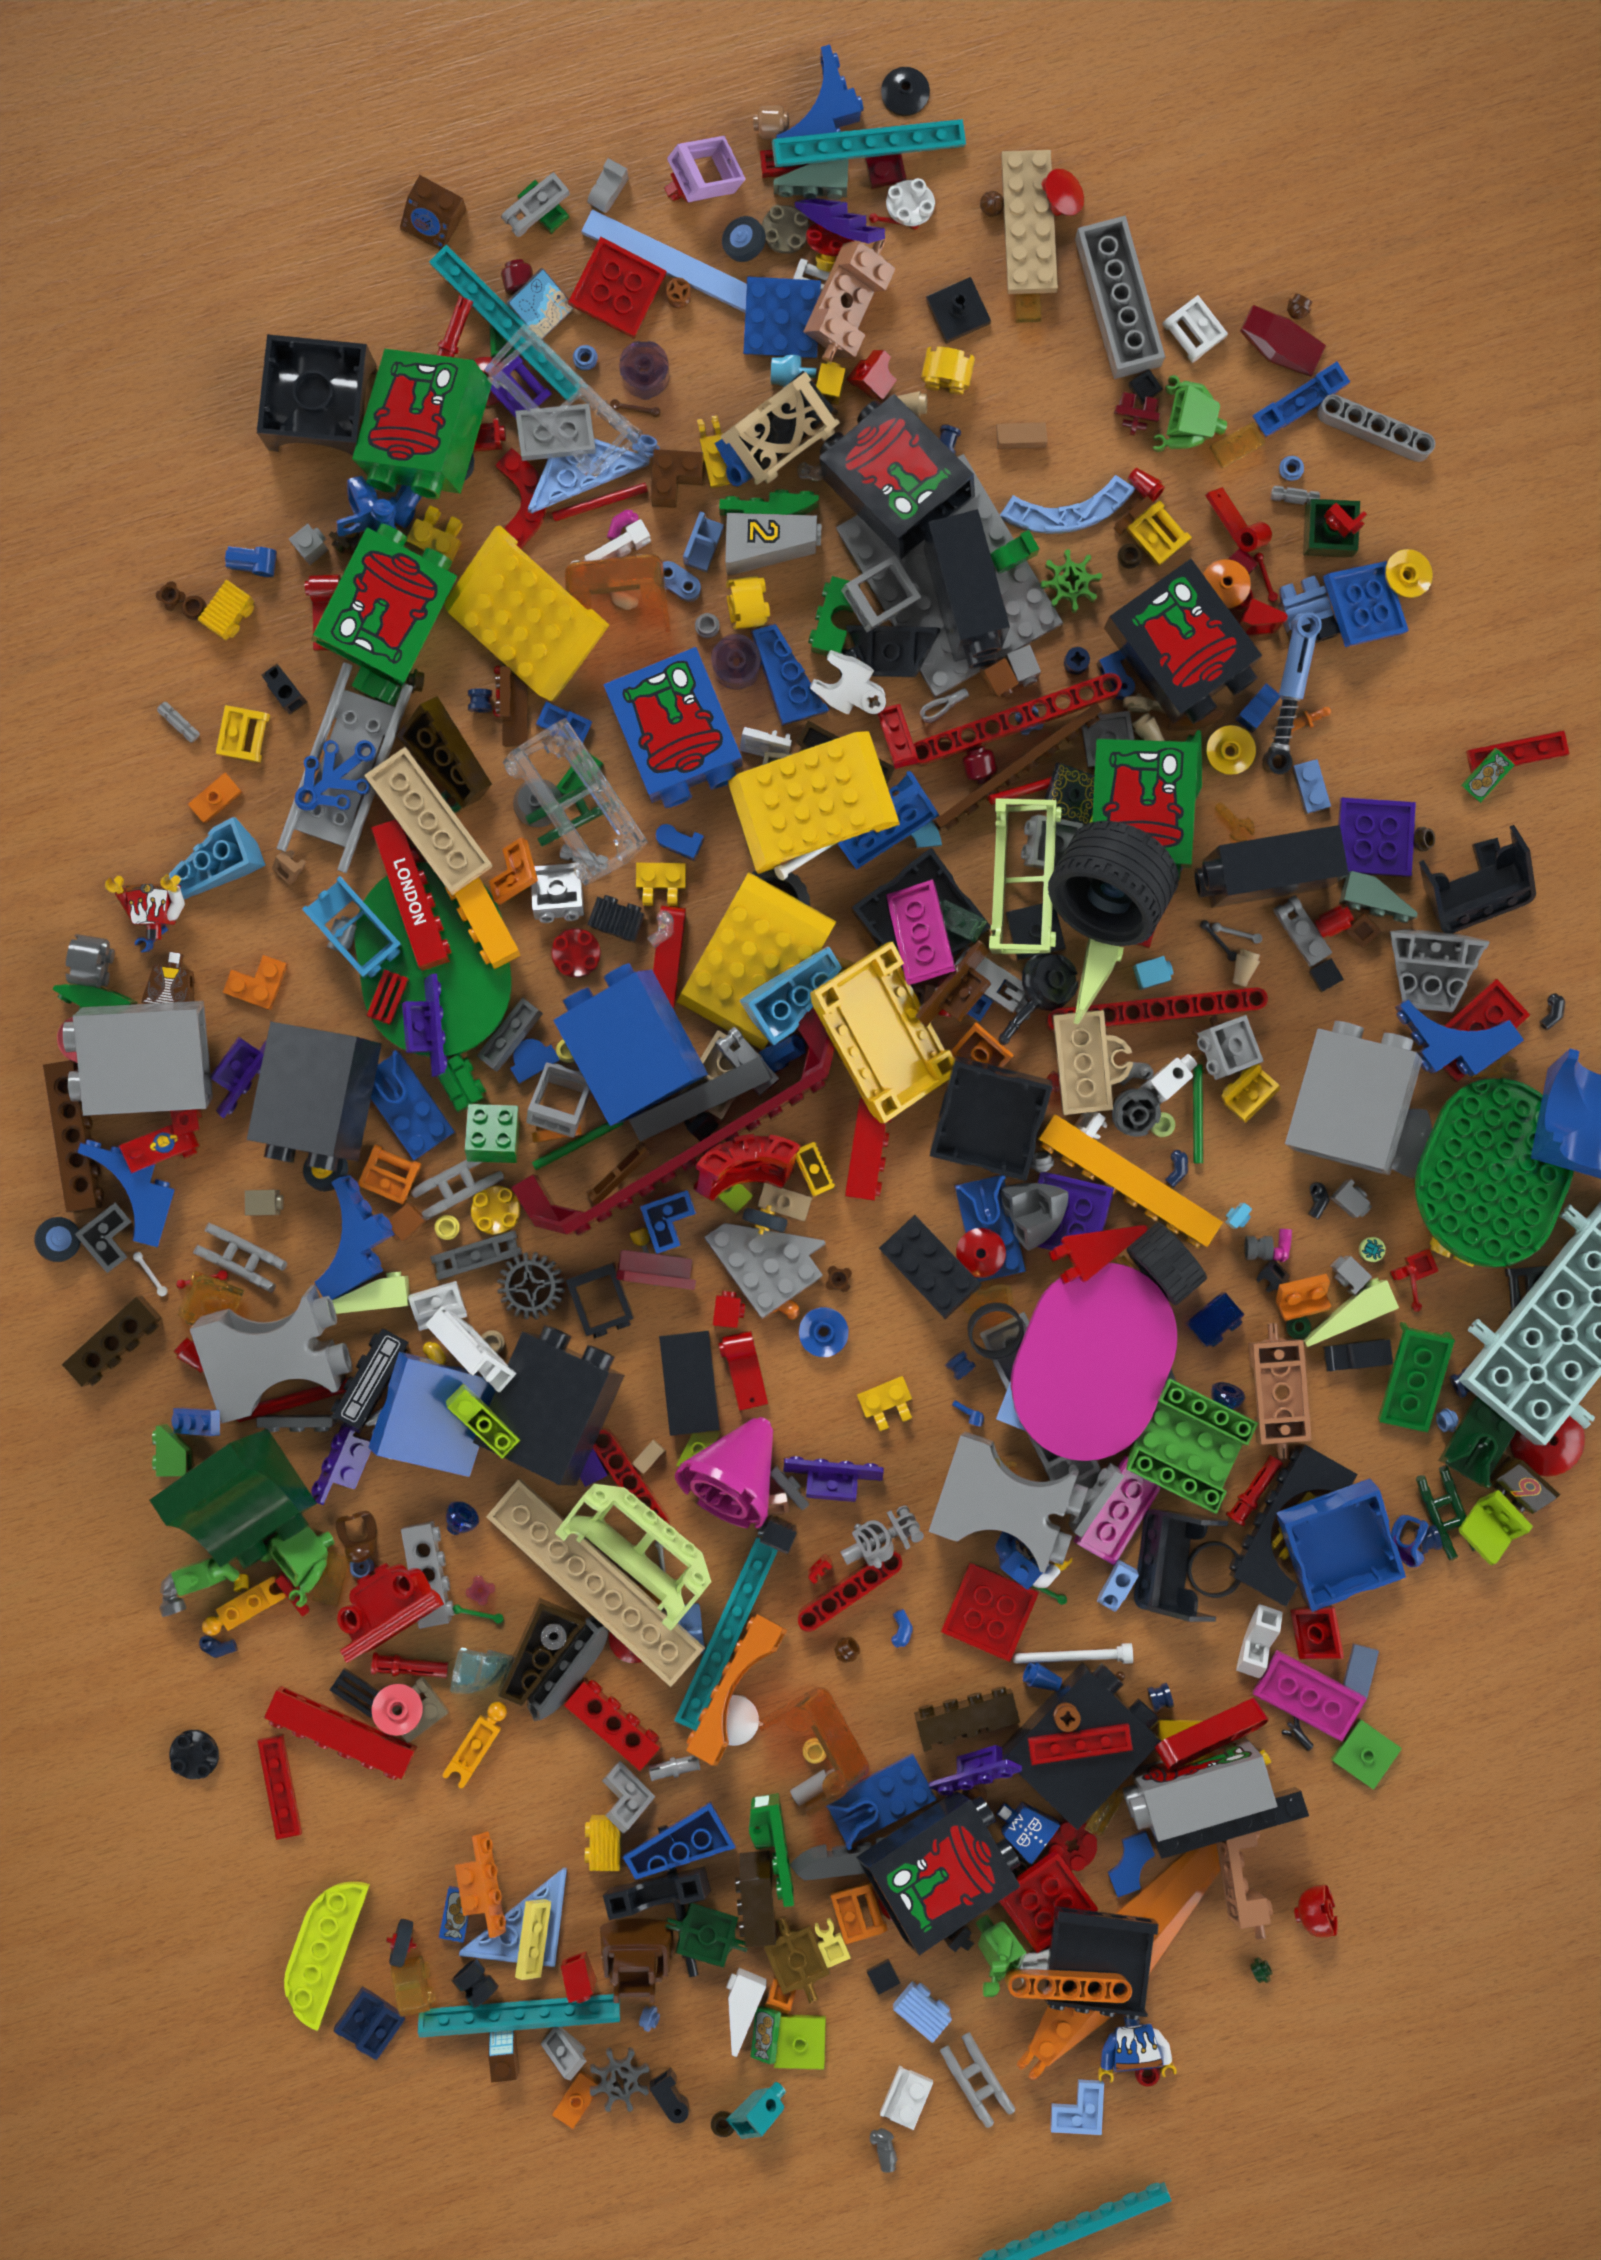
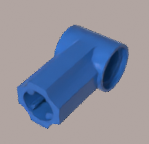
M723 439L714 443L727 465L726 476L732 485L737 487L754 478L730 443L726 444Z
M405 485L401 486L395 497L393 496L389 499L391 505H394L396 510L394 522L403 528H407L413 520L416 512L415 508L422 496L415 494L410 489L411 486Z
M228 546L225 554L226 568L248 571L262 577H274L277 551L266 547L247 549Z
M794 1034L780 1043L765 1048L758 1054L762 1056L768 1067L776 1073L787 1067L789 1062L806 1053V1043L803 1038Z

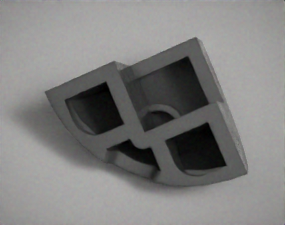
M1408 1109L1392 1166L1393 1170L1415 1179L1417 1166L1427 1138L1432 1131L1431 1120L1427 1110Z
M1040 1183L1013 1184L1000 1187L999 1189L1005 1216L1011 1217L1014 1223L1013 1233L1028 1251L1045 1242L1060 1225L1068 1204V1191L1053 1185Z

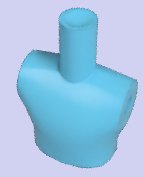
M798 355L772 358L771 384L785 387L802 371L808 373L810 378H816L817 368L801 367V356Z

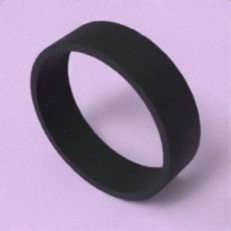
M989 1303L981 1306L972 1314L968 1322L967 1332L971 1345L978 1354L989 1359H1002L1010 1356L1020 1347L1024 1337V1326L1019 1314L1011 1306L1004 1303ZM1003 1311L1013 1315L1019 1322V1332L1016 1339L1009 1346L1000 1350H986L979 1347L973 1341V1328L976 1322L985 1314Z
M1208 1541L1198 1545L1191 1552L1188 1558L1187 1576L1192 1586L1203 1595L1212 1598L1225 1597L1234 1592L1241 1581L1236 1579L1232 1586L1223 1592H1205L1198 1588L1193 1580L1191 1572L1193 1560L1202 1549L1213 1545L1226 1547L1235 1556H1240L1232 1547L1223 1542Z

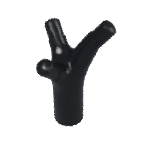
M1294 1717V1725L1291 1722L1287 1723L1290 1730H1282V1734L1296 1739L1306 1751H1309L1313 1748L1314 1744L1302 1731L1299 1719Z

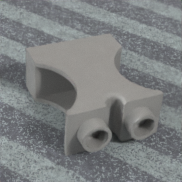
M311 1285L295 1312L278 1321H251L237 1315L230 1309L201 1316L190 1328L216 1409L220 1410L221 1424L250 1416L260 1402L263 1392L278 1382L288 1379H306L323 1385L331 1392H336L346 1378L345 1373L352 1371V1361L345 1343L335 1345L333 1339L319 1341L316 1338L321 1336L326 1327L337 1324V1315L331 1298L329 1296L319 1298L316 1285Z
M965 1431L960 1435L928 1532L956 1542L968 1534L980 1530L1007 1532L1020 1539L1030 1549L1037 1561L1039 1571L1045 1573L1049 1561L1063 1565L1072 1538L1071 1535L1060 1532L1061 1526L1051 1523L1048 1518L1049 1515L1057 1514L1064 1517L1066 1512L1079 1517L1088 1488L1076 1484L1079 1474L1077 1470H1073L1060 1479L1047 1482H1037L1022 1478L1003 1463L996 1451L994 1441Z

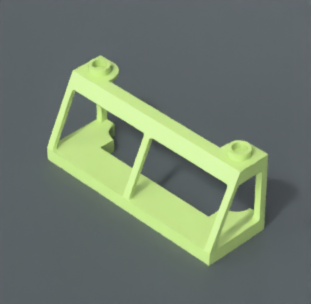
M996 799L995 811L997 812L996 819L998 821H996L991 925L993 934L990 936L989 949L992 954L1051 953V947L1056 946V932H1052L1053 904L1048 894V881L1054 872L1056 822H1061L1062 807H1057L1056 800ZM1008 805H1028V806H1011V807H1009ZM1047 810L1044 875L1006 878L1008 813ZM1044 882L1041 945L1003 944L1006 883Z

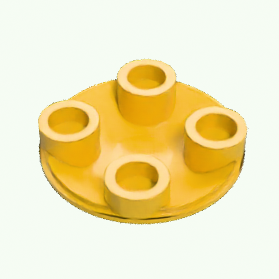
M494 1185L474 1195L471 1205V1216L473 1222L481 1231L491 1235L504 1234L510 1231L518 1222L520 1203L510 1189Z

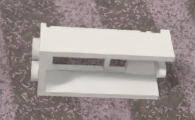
M441 1306L426 1323V1326L470 1374L474 1375L479 1371L483 1378L499 1393L516 1375L470 1324L445 1307Z

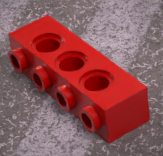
M585 1678L566 1700L564 1706L641 1771L659 1750L661 1742L658 1740L660 1737L650 1728L648 1730L644 1729L636 1715L631 1712L627 1714L620 1708L622 1704L613 1696L608 1698L601 1692L603 1688L593 1679L589 1681ZM593 1700L599 1701L602 1709L597 1712L592 1711L589 1708V1702ZM610 1717H617L621 1721V1725L618 1728H612L608 1724V1719ZM630 1733H635L640 1737V1742L631 1744L627 1741L626 1736Z

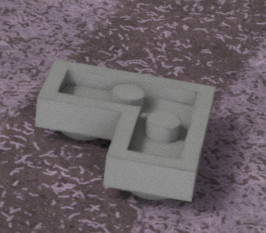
M619 1761L602 1781L619 1798L605 1816L622 1833H625L655 1796Z

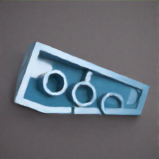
M232 817L213 827L208 832L209 836L201 844H197L193 848L194 852L169 873L170 880L174 875L180 877L181 881L178 885H181L183 899L246 876L265 866L258 843L237 818Z
M826 947L759 986L739 1001L752 1022L770 1043L775 1045L794 1032L802 1017L813 1007L810 992L834 978L842 967L830 947Z

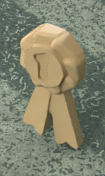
M1137 693V696L1125 697L1123 699V708L1128 709V711L1145 713L1152 709L1166 714L1157 701L1141 697L1142 694Z

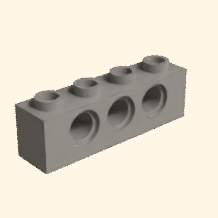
M434 1521L405 1526L401 1529L408 1569L418 1568L422 1572L425 1568L432 1569L435 1573L434 1580H428L432 1590H435L440 1595L444 1603L443 1606L418 1621L419 1629L447 1624L452 1620L451 1616H454L455 1613L453 1611V1601H449L447 1591H450L449 1578L444 1576L442 1566L446 1565L444 1552L439 1551L438 1542L441 1541L440 1529L438 1526L435 1527ZM419 1544H427L430 1547V1554L427 1556L422 1555L418 1550Z

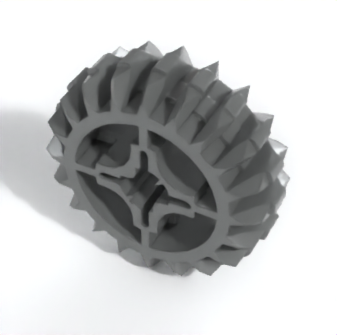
M526 1252L523 1253L524 1261H521L519 1256H514L515 1266L510 1261L506 1263L507 1267L511 1269L509 1272L503 1269L500 1271L502 1275L506 1276V1280L498 1279L497 1281L499 1284H505V1288L497 1290L499 1294L506 1293V1297L500 1301L504 1303L509 1300L511 1303L506 1309L510 1311L516 1307L517 1309L514 1314L516 1317L524 1311V1319H529L530 1312H533L534 1319H538L539 1310H541L544 1316H547L548 1311L546 1307L548 1306L551 1310H555L556 1306L552 1301H562V1298L557 1296L556 1293H563L565 1289L557 1287V1283H563L565 1279L556 1278V1275L560 1274L562 1270L556 1269L553 1271L551 1269L555 1266V1261H551L548 1265L545 1264L548 1256L544 1255L541 1261H538L539 1255L537 1252H534L532 1260H530L529 1254ZM532 1265L542 1268L550 1279H537L534 1271H532ZM524 1266L523 1281L520 1284L511 1285L515 1273ZM528 1279H531L533 1283H543V1285L534 1288V1293H531L530 1289H519L520 1286H525V1283H528ZM551 1286L548 1298L538 1306L539 1290ZM513 1293H525L531 1307L521 1304L514 1297Z

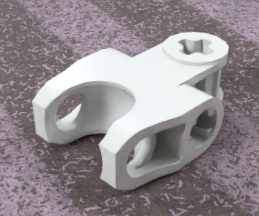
M830 650L827 660L841 670V679L834 684H826L814 679L810 688L830 706L843 713L849 714L854 705L870 714L881 712L885 708L886 698L883 688L869 680L874 670L854 657ZM875 695H877L878 701L874 700L872 703H870L869 697L873 698Z

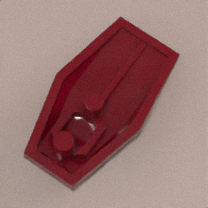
M1255 305L1250 307L1240 329L1245 338L1268 362L1310 377L1313 375L1326 347L1324 343L1291 319Z

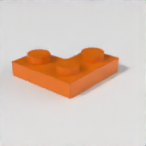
M522 837L502 849L507 870L489 881L494 902L500 905L538 881L528 841Z
M263 955L255 978L231 970L223 993L271 1010L288 964Z

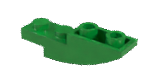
M778 489L775 492H770L769 502H764L762 498H750V501L740 500L736 496H727L719 501V513L721 516H727V513L805 515L818 508L819 495H814L811 491H801L799 494H793L788 490Z
M64 984L54 985L52 989L59 993L57 997L69 1004L74 1002L79 1005V1010L82 1007L136 1005L138 1003L126 995L102 987Z

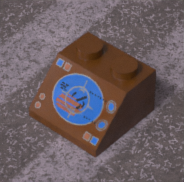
M419 175L407 197L400 229L441 250L450 241L467 210L464 200L457 194Z

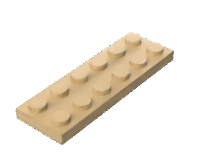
M1051 150L1002 151L1008 294L1057 293L1054 214L1051 211V204L1046 192L1041 185L1042 180L1052 171Z
M406 747L364 775L451 895L493 867Z

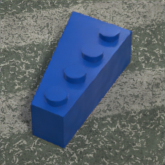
M710 1801L624 1854L623 1859L636 1880L698 1859L735 1849L736 1844Z

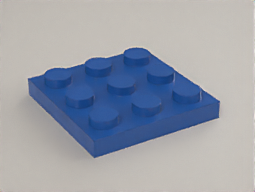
M747 277L743 354L765 356L798 355L802 358H817L818 342L803 331L821 294V280Z
M1387 561L1328 573L1323 576L1345 647L1393 637L1409 631L1398 595L1390 588L1386 580L1385 568Z

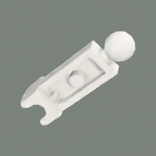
M640 519L627 526L626 533L584 556V561H572L567 568L568 575L574 580L582 579L588 569L591 571L594 569L601 570L608 566L609 561L617 556L622 558L629 554L631 548L635 547L638 550L651 542L650 534L642 520Z

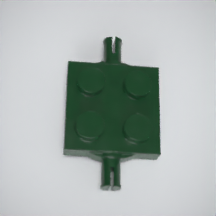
M689 1903L686 1916L682 1922L669 1917L666 1922L675 1924V1926L665 1923V1928L679 1932V1940L675 1950L676 1954L724 1968L727 1956L732 1948L745 1953L748 1948L739 1946V1944L745 1946V1941L735 1938V1928L739 1918L737 1916Z

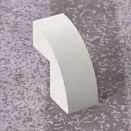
M1261 1604L1257 1606L1241 1646L1236 1671L1259 1679L1267 1669L1269 1649L1280 1633L1283 1612Z

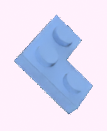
M1078 2079L1077 2105L1052 2103L1051 2132L1102 2135L1104 2082Z

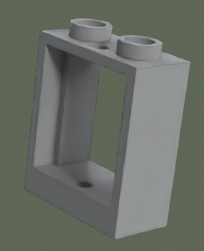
M896 555L848 582L841 589L866 632L871 631L916 604L921 598L919 586L915 581H911L907 574L906 565L901 559L898 560ZM890 567L908 598L877 616L859 588V585Z
M546 1062L528 1108L526 1123L574 1138L591 1094V1090L581 1071L577 1072L559 1064ZM549 1082L582 1092L574 1115L540 1105Z

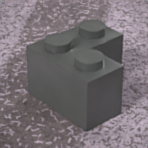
M115 1202L75 1233L76 1237L107 1273L127 1258V1255L112 1237L130 1224L131 1220Z

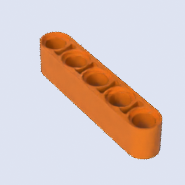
M1015 1968L1008 1971L1005 1976V1984L1009 1992L1017 1998L1124 2003L1132 1995L1131 1985L1123 1975L1118 1973ZM1023 1978V1985L1020 1988H1013L1012 1982L1014 1979ZM1040 1980H1049L1047 1988L1042 1990L1037 1988ZM1066 1981H1074V1986L1071 1990L1065 1991L1062 1989ZM1099 1982V1988L1095 1992L1088 1991L1090 1983ZM1117 1983H1124L1122 1992L1113 1993V1988Z

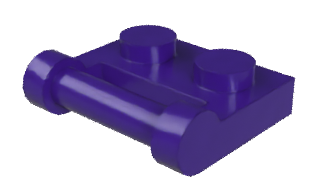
M519 355L491 380L492 386L490 390L515 419V411L537 409L552 395L548 388L545 389L522 364L524 361ZM514 370L538 395L534 400L510 375Z

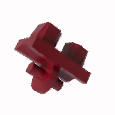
M1123 392L1119 405L1115 406L1114 414L1133 417V420L1123 419L1122 426L1131 428L1130 435L1135 436L1136 429L1146 431L1147 423L1138 422L1139 419L1153 422L1159 421V399L1145 397L1143 410L1133 408L1136 394Z

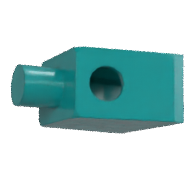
M774 2082L770 2088L755 2090L726 2119L741 2139L762 2137L785 2108L780 2101L786 2093L784 2087L780 2083Z

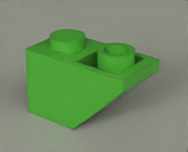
M167 1424L156 1426V1430L152 1433V1443L156 1445V1455L152 1459V1468L156 1470V1477L185 1475L192 1470V1449Z

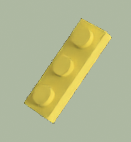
M540 1899L525 1902L515 1977L520 1980L541 1978L551 1901Z

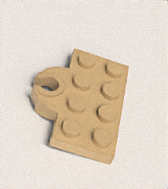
M1104 1010L1087 1011L1079 1024L1074 1023L1075 1013L1053 1015L1062 1114L1069 1115L1113 1110L1111 1085L1122 1082L1127 1078L1133 1067L1132 1061L1116 1065L1113 1058L1119 1051L1127 1054L1132 1053L1131 1048L1119 1037L1106 1035Z

